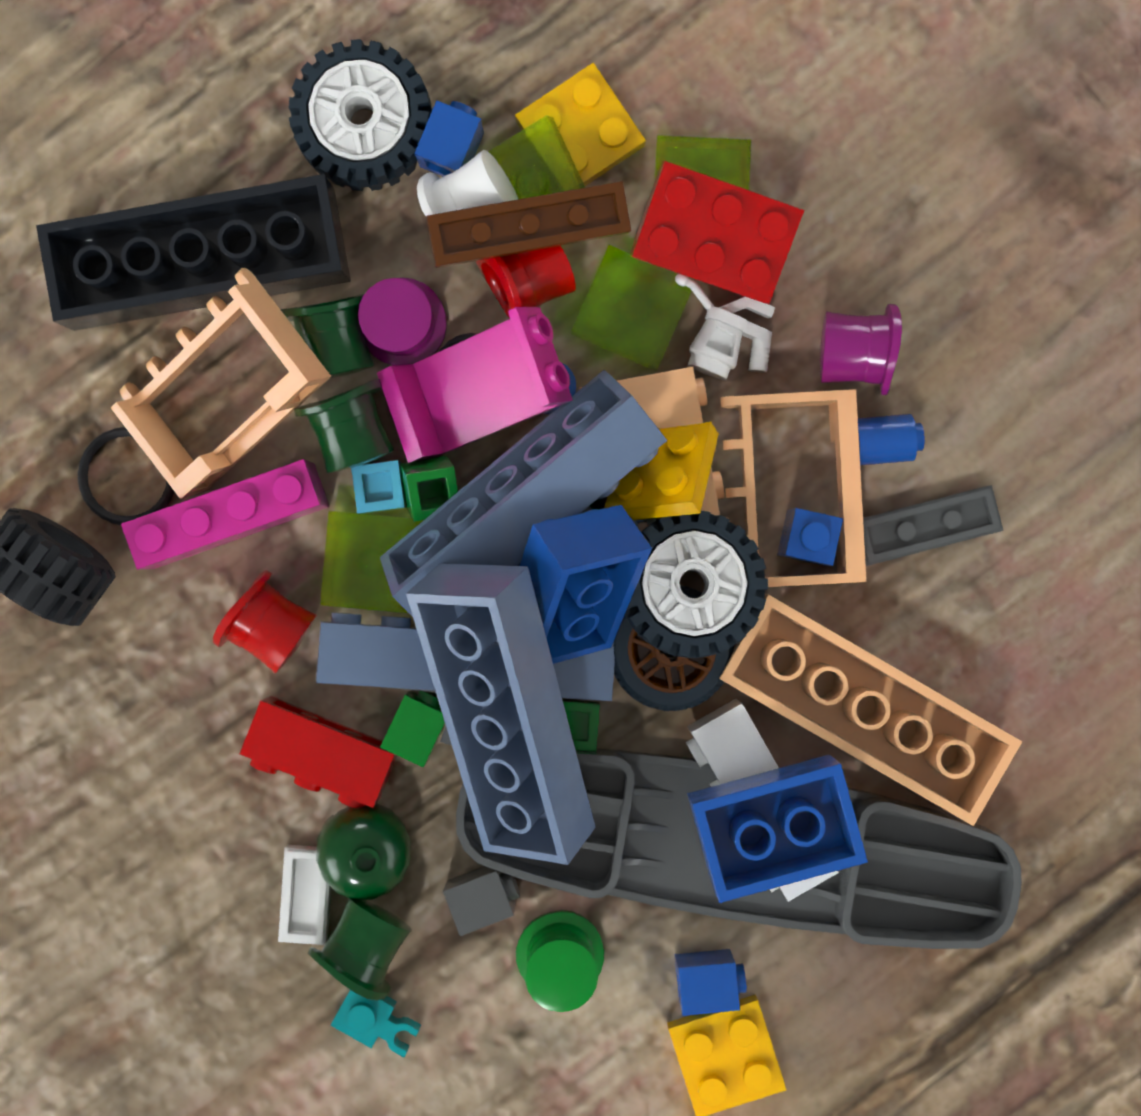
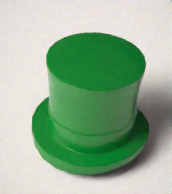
M552 911L540 915L525 927L516 946V963L521 976L525 980L528 992L535 1002L550 1011L569 1012L578 1009L592 997L604 963V947L595 925L586 917L573 911Z

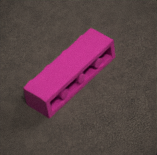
M302 459L122 523L121 526L136 569H156L330 506L315 463Z

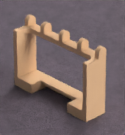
M241 268L235 274V279L239 285H234L228 291L234 300L227 305L220 297L213 296L206 305L215 319L198 335L190 328L182 327L176 333V338L184 349L168 365L161 358L153 356L146 363V368L154 379L141 391L133 383L127 382L120 389V394L124 400L116 402L111 407L180 499L207 491L287 418L295 408L299 407L331 377L254 274L246 268ZM245 313L289 373L263 396L267 402L213 452L200 455L193 460L150 403L238 317Z
M856 389L721 397V408H735L739 412L740 439L723 440V451L741 450L743 487L725 488V497H744L746 536L750 540H754L757 547L758 532L751 409L829 405L830 442H835L839 517L843 518L836 550L837 573L765 577L768 578V587L866 582Z

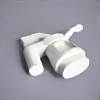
M678 273L675 276V282L682 287H689L707 310L705 315L706 321L690 345L689 352L691 357L688 366L716 379L726 380L730 369H735L737 365L741 338L744 336L752 340L748 370L767 373L772 332L734 313L747 309L765 318H771L775 307L748 297L740 298L719 308L715 307L696 281Z

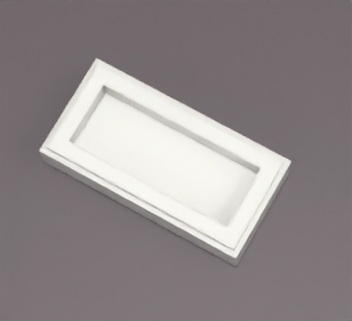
M287 845L285 847L278 942L325 945L328 941L332 887L321 875L316 861L317 847Z

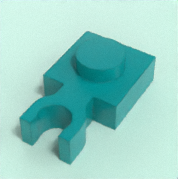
M350 990L330 1026L369 1048L373 1047L379 1036L386 1040L390 1050L404 1058L410 1045L400 1041L397 1037V1032L405 1030L416 1037L421 1024L408 1017L397 1018L391 1013L397 1001L388 996L384 1000L376 1001L366 999Z

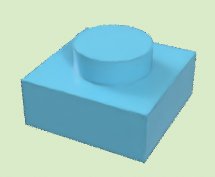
M399 460L365 464L351 468L357 514L407 508L400 469L401 462Z

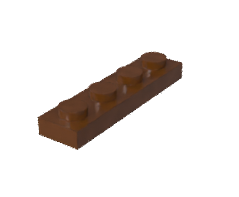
M623 181L426 216L435 268L628 234L632 231Z

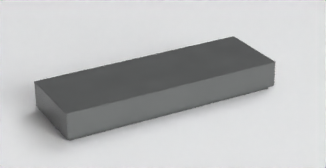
M992 485L863 518L865 564L869 566L1004 531Z

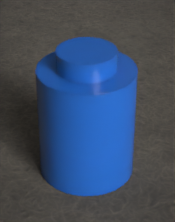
M911 414L858 418L860 466L914 461L917 451H923L925 436L921 423H915Z

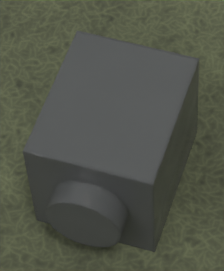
M486 866L447 880L443 889V894L460 936L514 916L515 900L520 898L519 888L514 876Z

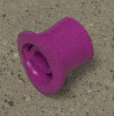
M401 277L379 281L368 289L359 305V324L365 335L369 352L381 362L389 365L414 364L435 354L445 339L447 316L442 301L431 288L418 280Z
M887 304L884 315L856 316L826 311L820 344L821 383L858 381L880 384L881 395L889 394L902 338V318L896 304Z

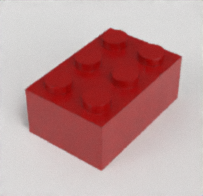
M662 160L630 253L633 258L769 305L805 210Z

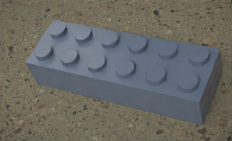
M601 371L572 396L573 401L557 408L380 557L392 596L411 616L412 612L406 593L440 563L517 566L521 562L533 524L547 519H558L581 514L595 500L603 499L613 493L619 485V480L635 467L644 466L656 456L658 448L667 439L634 397L607 371Z
M440 563L406 593L483 850L568 865L596 827L528 566Z

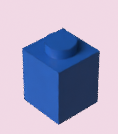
M436 100L414 153L419 166L444 177L474 158L484 135L481 118L476 117L477 112L461 102L452 101L450 105Z
M799 508L788 509L777 555L818 565L833 566L843 518Z
M730 949L674 954L678 997L682 1016L740 1010L739 994L747 993L743 963H735Z

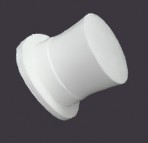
M486 150L479 152L474 158L451 174L439 178L435 173L429 172L421 176L417 184V195L425 216L518 200L515 190L504 170Z

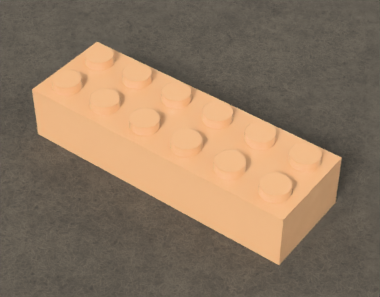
M765 594L764 599H766L764 609L759 614L758 622L746 634L745 638L734 645V651L719 679L974 826L1022 741L771 595Z

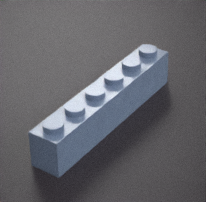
M332 612L331 622L320 621L316 683L435 690L417 629L410 627L411 618L382 616L381 625L361 624V614ZM614 643L611 648L553 664L562 698L612 701L615 666Z

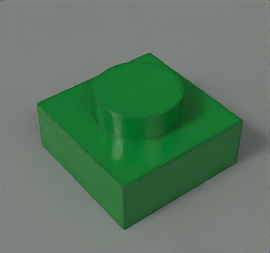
M563 700L575 750L597 752L600 702Z

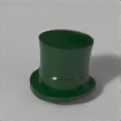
M364 294L327 303L280 309L289 321L294 322L296 331L329 372L330 378L349 375L374 366L358 318L359 305Z
M374 379L331 398L305 404L294 409L296 417H308L320 444L326 473L354 468L394 451L380 421L373 394L382 389L380 379Z
M348 898L337 927L323 949L311 947L308 954L336 980L354 993L366 999L384 1000L391 989L389 983L384 979L389 965L412 929L396 915L367 900Z

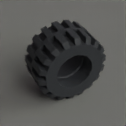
M9 508L0 520V593L19 606L49 621L70 626L82 625L116 576L113 568L95 548L60 524L29 510Z

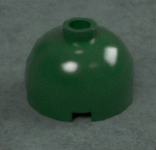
M378 803L374 808L367 805L356 809L347 806V808L339 810L334 816L332 815L325 821L317 838L316 861L323 879L336 893L354 900H373L388 894L402 881L410 864L411 841L404 823L392 809Z

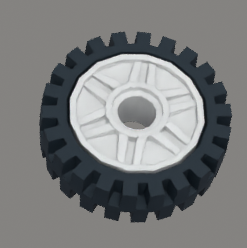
M361 39L351 40V46L344 47L342 42L332 44L333 52L326 54L322 49L314 56L317 62L313 65L307 62L301 69L302 79L296 78L292 86L294 97H289L288 106L291 112L289 122L294 138L311 166L320 175L325 174L335 185L343 188L346 185L354 191H363V187H369L372 191L381 190L382 184L385 183L393 186L400 182L399 177L405 173L409 176L415 170L414 164L417 162L414 153L432 112L431 101L424 82L407 58L404 60L400 53L391 47L388 50L384 49L379 42L371 40L370 45L367 46L364 45ZM360 109L373 111L372 117L368 122L360 125L351 123L352 116L356 111Z
M701 511L700 514L663 517L647 526L641 532L652 547V550L629 606L626 608L625 616L637 634L647 643L660 651L678 657H707L723 652L739 643L758 622L759 614L764 609L766 599H764L765 591L768 590V578H765L764 572L766 566L764 559L760 558L757 550L759 548L756 543L746 536V531L739 525L735 526L729 522L730 519L721 515L710 514L711 512ZM684 572H696L704 580V591L698 598H690L680 589V578Z

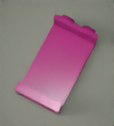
M515 307L508 311L510 319L414 364L392 365L377 372L408 463L439 457L573 401L569 391V374L565 366L558 359L552 342V326L548 318L542 314L540 307Z

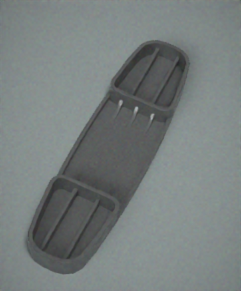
M597 748V752L576 750L596 828L568 865L484 851L464 784H462L456 812V833L464 851L480 865L525 881L588 898H602L606 895H611L654 906L791 929L847 934L851 939L861 944L927 949L983 948L998 941L1011 928L1018 910L1022 886L1021 865L1014 849L1000 836L984 826L976 823L972 826L962 819L942 811L848 787L868 863L839 870L838 874L789 902L779 888L772 893L770 890L722 903H719L712 886L687 793L711 787L710 783L717 780L708 763L699 767L695 759L679 756Z

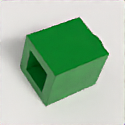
M447 456L400 464L407 510L413 522L425 520L458 492L454 465Z
M411 690L406 693L380 747L424 768L446 725L436 693L419 691L417 694Z

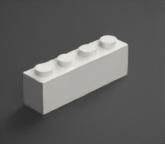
M737 698L687 726L693 738L687 741L686 744L699 767L708 763L717 780L710 783L711 787L779 768L745 707ZM835 871L770 889L772 893L780 888L789 902L839 872Z

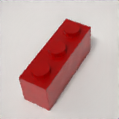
M273 696L260 700L239 753L250 758V765L257 770L269 774H276L280 770L295 776L294 783L314 792H320L321 788L337 793L339 794L338 801L355 809L365 805L374 808L381 798L397 755L380 747L383 742L382 740Z

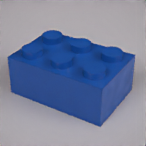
M622 505L599 510L592 509L585 513L558 519H547L532 525L519 566H528L553 664L612 647L626 613V608L629 606L652 550V547Z
M830 754L687 793L712 886L719 903L868 863L842 765Z

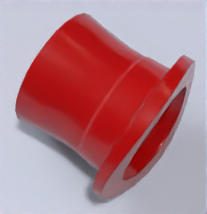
M561 246L476 261L480 272L508 319H510L508 311L515 307H539L546 302L573 293L576 290L572 268Z
M265 570L254 580L249 589L223 617L215 630L213 644L220 648L229 641L251 653L276 674L298 649L317 615L288 600L267 582L272 572Z

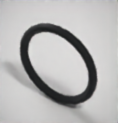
M126 427L114 428L95 438L85 449L79 462L77 474L79 490L91 511L101 519L117 525L164 509L171 501L175 492L166 481L165 490L158 502L146 512L133 516L116 515L98 504L91 493L88 483L90 462L98 449L108 441L118 437H133Z

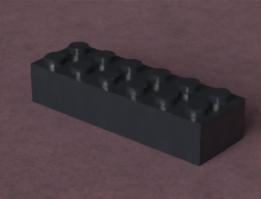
M325 174L36 225L53 322L73 331L206 308L207 302L213 296H218L226 304H229L234 299L228 291L234 285H239L235 279V274L241 268L251 271L270 296L351 282L335 189Z

